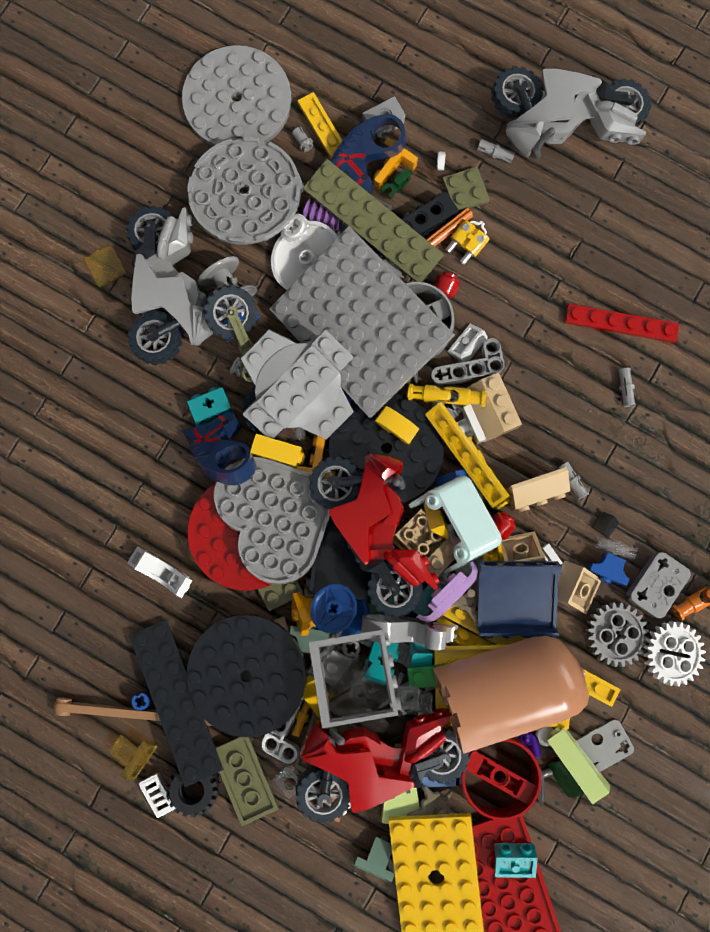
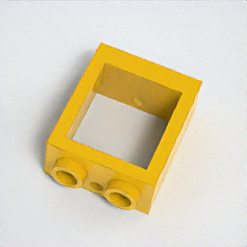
M259 434L255 435L251 448V453L254 456L294 468L303 465L306 456L303 453V449L299 446Z

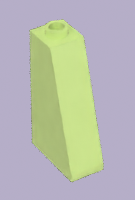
M557 727L549 733L551 737L547 741L592 805L609 794L610 784L566 727L562 729Z
M394 743V746H389L394 748L401 747V743ZM417 788L410 789L411 793L409 794L404 792L394 799L382 803L381 822L389 824V817L407 816L408 813L419 810Z

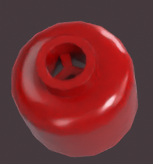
M444 271L443 274L437 275L433 286L440 289L447 298H454L460 281L457 279L458 276Z
M504 511L493 515L492 519L502 539H508L516 528L515 519Z

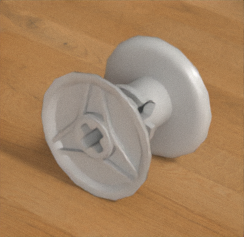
M227 257L209 266L199 276V285L211 286L216 284L217 288L231 285L232 281L233 286L239 287L238 279L232 276V273L239 265L238 257ZM253 285L240 287L252 297L257 292L256 286ZM227 297L230 306L233 305L236 298ZM222 299L217 306L226 309L224 299ZM238 301L235 308L237 309L243 306V304L240 301ZM216 309L217 314H225L224 311Z

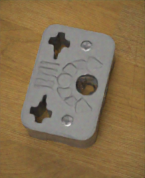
M666 553L652 554L632 586L626 592V596H628L627 601L650 617L663 618L691 576L690 570ZM664 587L668 588V594H664ZM637 592H640L641 599H638Z

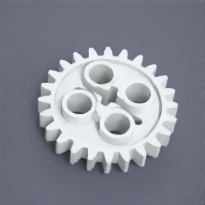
M669 621V623H662V627L656 626V632L650 631L652 639L646 638L649 646L643 647L648 650V653L643 654L644 657L649 659L645 664L651 666L648 672L654 673L653 678L659 679V682L670 686H680V683L687 685V680L694 681L692 675L699 676L697 668L703 669L699 663L700 661H705L701 654L706 653V651L700 649L704 643L698 642L701 636L694 635L696 630L690 629V625L683 624L682 622ZM665 649L688 654L689 658L661 653L659 650Z

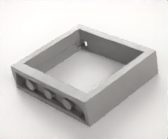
M384 630L309 642L322 728L398 715V710H401L400 697H395L394 689L398 688L396 675H391L390 667H394L392 654L388 655L386 647L390 646L389 634H384ZM378 637L391 708L331 719L320 647Z

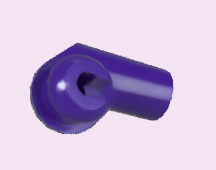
M531 732L519 735V740L530 747L536 758L541 757L538 737Z

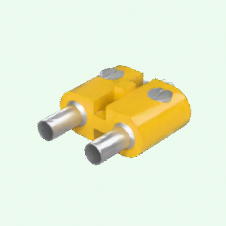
M464 219L450 237L452 241L445 251L450 254L457 245L463 247L466 254L462 257L460 263L465 265L471 256L476 257L490 240L486 235L485 223L482 221L469 222ZM473 224H481V229L484 231V233L481 230L476 229Z

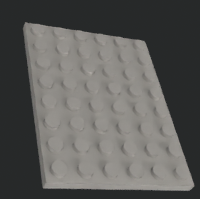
M350 226L342 232L270 308L300 343H311L326 329L354 357L340 371V386L370 418L455 336Z

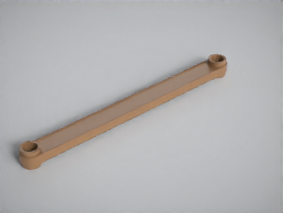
M58 697L56 702H54V715L70 716V713L160 721L157 710L153 709L139 711L132 707L72 702V698Z

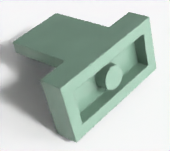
M385 835L381 838L375 837L367 861L360 857H355L352 866L387 882H392L395 874L386 870L392 853V846L388 842V837Z

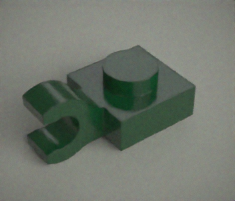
M407 168L403 172L399 171L394 176L393 183L383 185L381 192L384 193L386 190H390L391 193L388 195V199H392L396 192L398 193L411 181L412 172Z

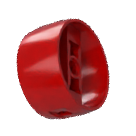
M516 737L504 741L520 746L527 754L531 767L530 781L477 752V750L469 753L470 762L467 763L466 770L517 798L518 801L502 808L483 806L468 795L464 771L458 778L460 789L470 806L478 813L491 819L511 820L523 815L534 805L540 792L541 772L537 759L532 751ZM497 771H503L501 779H494V774Z

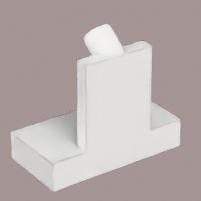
M471 404L464 406L461 412L465 419L456 423L467 438L473 436L476 445L482 443L486 437Z

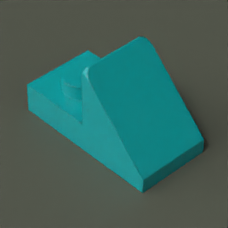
M409 642L410 668L432 665L430 649L425 648V645Z

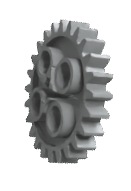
M610 603L609 606L604 604L602 605L603 610L601 608L596 609L598 615H590L593 621H587L591 628L585 629V631L590 633L585 639L591 640V643L587 646L594 647L591 653L594 655L599 654L597 660L602 661L604 659V664L609 665L611 663V666L617 667V665L625 667V663L632 665V660H639L637 654H644L641 648L647 646L644 644V641L648 637H645L644 634L649 632V630L643 629L647 622H641L640 620L643 615H636L637 609L630 610V605L623 607V603H617V605ZM614 616H616L618 620L616 625H614L612 622ZM630 628L633 632L631 637L628 636V630ZM603 631H605L607 635L605 641H603L601 638V634ZM619 643L622 647L620 653L617 652V645Z

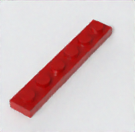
M568 304L564 324L675 343L677 342L680 323Z

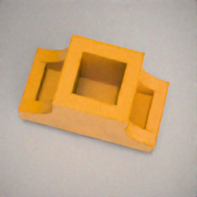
M298 592L292 595L291 614L293 621L297 623L300 635L306 636L309 635V629L316 626L311 617V603L314 598H306Z

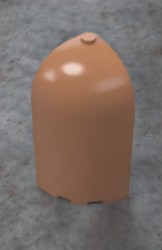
M549 636L531 637L433 668L436 687L442 696L445 706L449 705L453 716H450L456 742L463 754L565 721L579 714L588 704L589 691L584 669L580 667L572 651L563 642Z

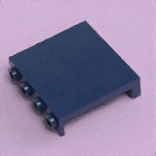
M478 561L477 632L479 636L486 639L494 638V636H502L507 639L514 636H521L523 638L559 636L556 626L559 574H562L560 563L558 561Z

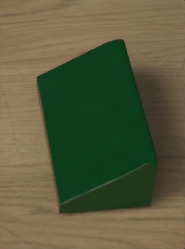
M558 756L546 764L547 768H551L554 778L568 797H577L585 794Z

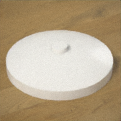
M308 221L307 235H303L301 237L302 240L298 239L295 243L291 241L288 243L281 235L276 241L271 255V268L277 282L286 290L338 238L337 234L326 224L318 221Z

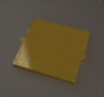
M112 245L100 251L96 250V253L84 258L98 287L114 282L115 279L127 274Z

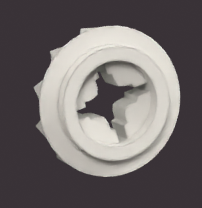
M295 214L289 224L281 231L283 239L288 243L290 241L295 243L298 239L302 240L301 237L307 235L306 230L309 228L308 220L301 214Z

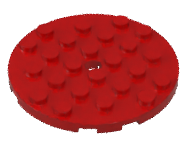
M215 483L201 495L190 515L188 542L195 562L211 580L230 589L254 591L273 585L255 578L242 563L238 549L240 532L230 528L220 518L214 502Z

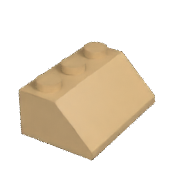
M499 372L467 387L471 391L486 390L487 393L485 407L471 404L486 437L483 442L513 431L522 425Z
M567 467L506 488L505 490L510 495L508 499L511 501L512 511L518 509L520 513L529 510V505L536 503L537 506L548 503L547 499L554 497L555 500L566 497L565 493L570 491Z

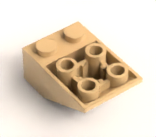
M422 509L394 535L404 550H418L421 555L425 554L430 562V565H428L430 572H435L437 576L455 560L451 539H446L429 529L426 513Z

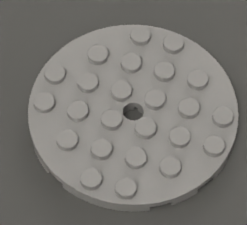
M240 45L222 47L203 56L191 68L182 91L183 109L189 125L203 141L212 146L228 139L237 140L243 139V137H256L261 141L269 142L282 130L287 122L292 103L288 78L278 62L261 50ZM235 95H241L242 97L237 102L232 100Z
M243 137V139L237 140L228 139L216 144L199 158L194 166L195 169L192 176L189 177L187 191L189 205L195 219L211 236L231 244H255L275 236L292 220L300 202V179L292 159L279 146L272 142L261 141L256 137ZM243 187L249 188L248 194H242L239 191Z

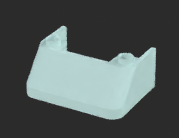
M467 476L457 477L434 488L409 504L410 508L426 503L432 510L443 507L461 542L455 545L453 549L457 563L444 570L445 574L465 566L501 544V534L472 481Z

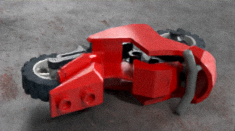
M369 453L364 457L365 469L364 474L361 475L356 465L341 457L326 458V460L320 461L317 467H314L313 473L310 475L309 489L311 490L312 497L319 505L330 509L329 514L334 524L346 539L347 546L351 548L356 557L355 560L359 563L361 569L366 572H372L368 582V596H370L372 605L379 612L387 616L398 617L408 614L420 602L423 593L422 583L426 581L436 590L439 588L438 583H440V580L435 572H430L428 568L430 562L425 554L421 555L418 550H395L393 545V536L403 515L404 506L399 495L389 487V484L392 482L400 490L405 489V482L400 475L403 461L388 455ZM340 469L338 476H334L331 470ZM343 471H345L349 477H341ZM329 473L330 477L327 481L323 480L324 476ZM322 483L330 484L331 487L324 492ZM332 490H335V499L327 496ZM340 491H345L347 493L345 496L339 498ZM401 578L406 580L408 584L402 585L400 583ZM410 586V594L408 596L402 591L403 588ZM381 588L390 591L384 598L381 594ZM398 594L406 598L403 603L398 604ZM393 595L395 604L387 602L386 599Z
M438 708L433 713L427 715L420 714L415 716L414 719L409 720L405 725L401 747L395 748L380 741L378 735L365 727L348 729L340 735L337 733V726L322 728L321 720H317L309 731L300 752L302 761L313 765L311 769L308 768L304 771L303 776L300 775L298 784H296V801L298 809L302 811V815L305 818L309 817V820L312 822L316 820L319 823H325V821L330 823L335 821V818L343 816V812L349 808V803L353 813L368 810L390 799H394L404 792L407 794L411 793L410 789L419 787L424 777H428V780L431 782L435 780L438 783H444V781L449 783L454 778L458 779L461 773L467 769V763L470 762V752L463 754L456 742L453 727H446V724L451 721L450 716H452L449 708ZM444 741L450 742V743L445 747V745H444L445 742H444ZM455 745L456 753L448 752ZM336 785L339 792H331L330 790ZM310 788L317 792L308 795V791ZM331 797H337V798L334 800V802H332V798H331ZM317 798V805L310 800Z

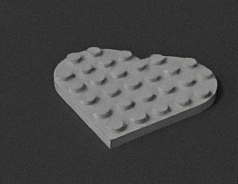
M254 457L256 471L246 482L239 485H226L216 482L214 489L215 506L224 523L233 530L240 532L238 549L242 563L248 572L265 583L287 584L301 578L312 567L330 517V509L319 505L312 497L311 490L309 489V478L312 473L269 459ZM245 458L234 464H230L224 470H231L240 466L244 462ZM322 483L324 492L331 487L330 484ZM332 490L327 496L335 499V490Z

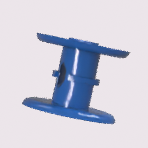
M330 584L323 587L315 595L311 603L313 623L319 630L327 634L332 633L335 637L360 634L362 616L370 614L371 611L367 601L356 600L349 588L341 584Z

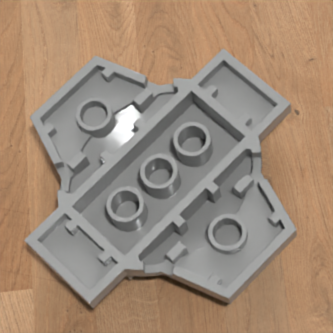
M268 329L241 357L256 386V400L243 412V415L265 436L272 439L286 427H300L327 439L353 413L340 386V371L354 357L326 329L311 343H295Z

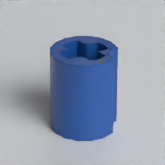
M144 691L136 694L132 698V706L139 711L149 707L153 701L150 692Z

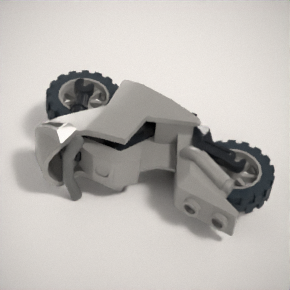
M513 66L511 69L506 68L504 72L498 75L491 94H493L491 97L492 102L495 103L494 107L500 110V114L503 116L507 115V118L510 119L516 118V120L507 124L506 134L515 147L526 157L530 156L533 149L534 157L540 158V149L545 142L548 144H562L586 119H590V123L601 140L612 143L625 142L635 145L639 144L646 135V132L638 128V125L640 126L649 114L651 98L647 94V89H643L641 87L642 84L639 82L635 83V80L632 79L629 81L626 79L616 80L612 85L608 86L604 80L596 78V75L589 76L562 69H543L542 79L545 91H542V83L539 82V77L535 76L533 71H528L525 67L518 68V66ZM508 85L511 89H504V87Z
M145 206L142 207V210L135 211L134 216H131L128 220L129 224L126 225L128 231L126 232L127 238L135 250L133 254L134 260H132L134 267L131 296L132 311L134 314L142 313V317H138L135 324L132 323L130 327L128 343L132 352L139 360L146 364L158 365L159 363L166 364V361L173 360L174 355L179 353V346L182 345V335L186 334L189 337L191 345L199 346L214 332L210 330L204 319L203 309L207 300L206 295L200 293L195 280L183 272L179 273L173 268L175 263L190 254V244H193V234L190 232V226H193L192 215L188 214L186 208H182L179 218L175 219L169 211H165L162 207L150 206L147 208ZM160 222L163 223L162 227L157 228ZM140 233H144V236L140 239ZM142 339L149 340L144 346L142 345ZM153 344V351L146 350Z

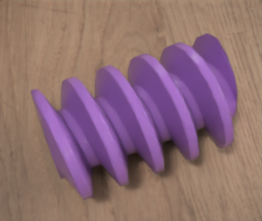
M310 198L303 210V216L307 220L309 219V221H318L326 224L334 232L338 230L342 221L327 209L325 210L322 205L318 207L316 200L311 204Z

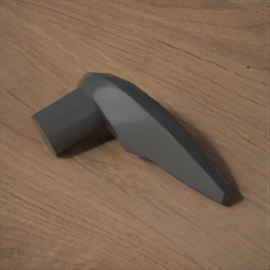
M550 767L543 770L540 768L541 788L538 800L541 807L544 804V778L553 775Z

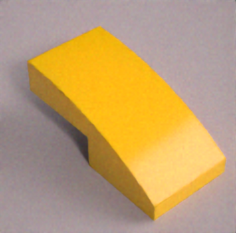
M385 406L375 419L378 425L388 433H393L405 444H409L419 430L416 425L388 406Z

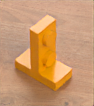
M388 137L384 142L383 148L391 147L396 142ZM404 148L397 156L387 158L384 162L385 166L382 170H377L373 177L374 188L380 191L400 164L413 172L417 166L418 157Z
M314 435L313 447H316L315 454H311L309 464L313 467L297 466V469L313 473L314 467H317L318 463L323 460L326 439ZM327 473L324 477L329 478V473Z

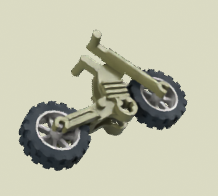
M233 285L222 286L211 292L204 304L203 314L205 322L210 330L218 336L236 339L237 347L243 356L254 345L247 336V332L252 329L256 322V303L247 291ZM227 297L236 298L232 306L229 305ZM222 299H224L226 309L217 306ZM238 301L243 304L244 309L235 308ZM216 309L224 311L225 314L217 319ZM239 312H245L242 321L238 316ZM226 317L228 327L222 325L219 321ZM242 364L239 368L240 375L246 381L253 382L252 378L245 374L248 371L244 364ZM255 387L244 398L242 412L256 400ZM243 415L244 420L253 431L264 435Z

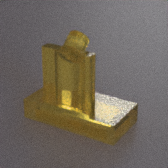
M120 735L114 741V745L109 752L126 766L120 776L125 780H135L158 745L153 741H143L139 748H137L127 738Z

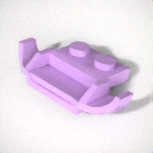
M473 561L469 564L471 574L468 577L462 572H459L457 575L453 573L445 581L447 585L443 589L439 587L431 595L433 599L427 607L432 613L429 616H421L419 614L416 617L419 621H435L469 589L476 580L478 573Z

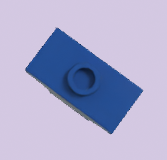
M602 553L598 563H590L586 568L599 576L600 581L607 584L613 582L620 586H627L630 579L623 571L626 560L610 553Z

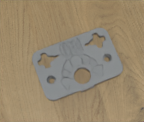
M611 720L576 740L593 763L598 762L595 766L600 772L634 752V747L618 720ZM596 733L602 736V742L599 745L592 743V736ZM621 742L629 745L627 747L628 752H616L621 747Z

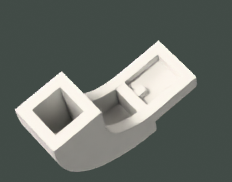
M138 546L127 562L135 570L161 583L181 598L188 591L192 582L189 576Z

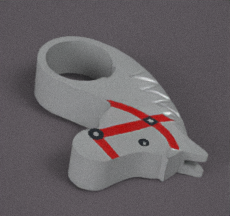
M372 613L362 616L361 633L384 630V634H389L390 643L416 642L425 645L427 649L445 650L446 643L453 642V639L457 638L454 630L458 629V625L422 622L414 617H393L382 613ZM378 637L366 639L373 642H379Z

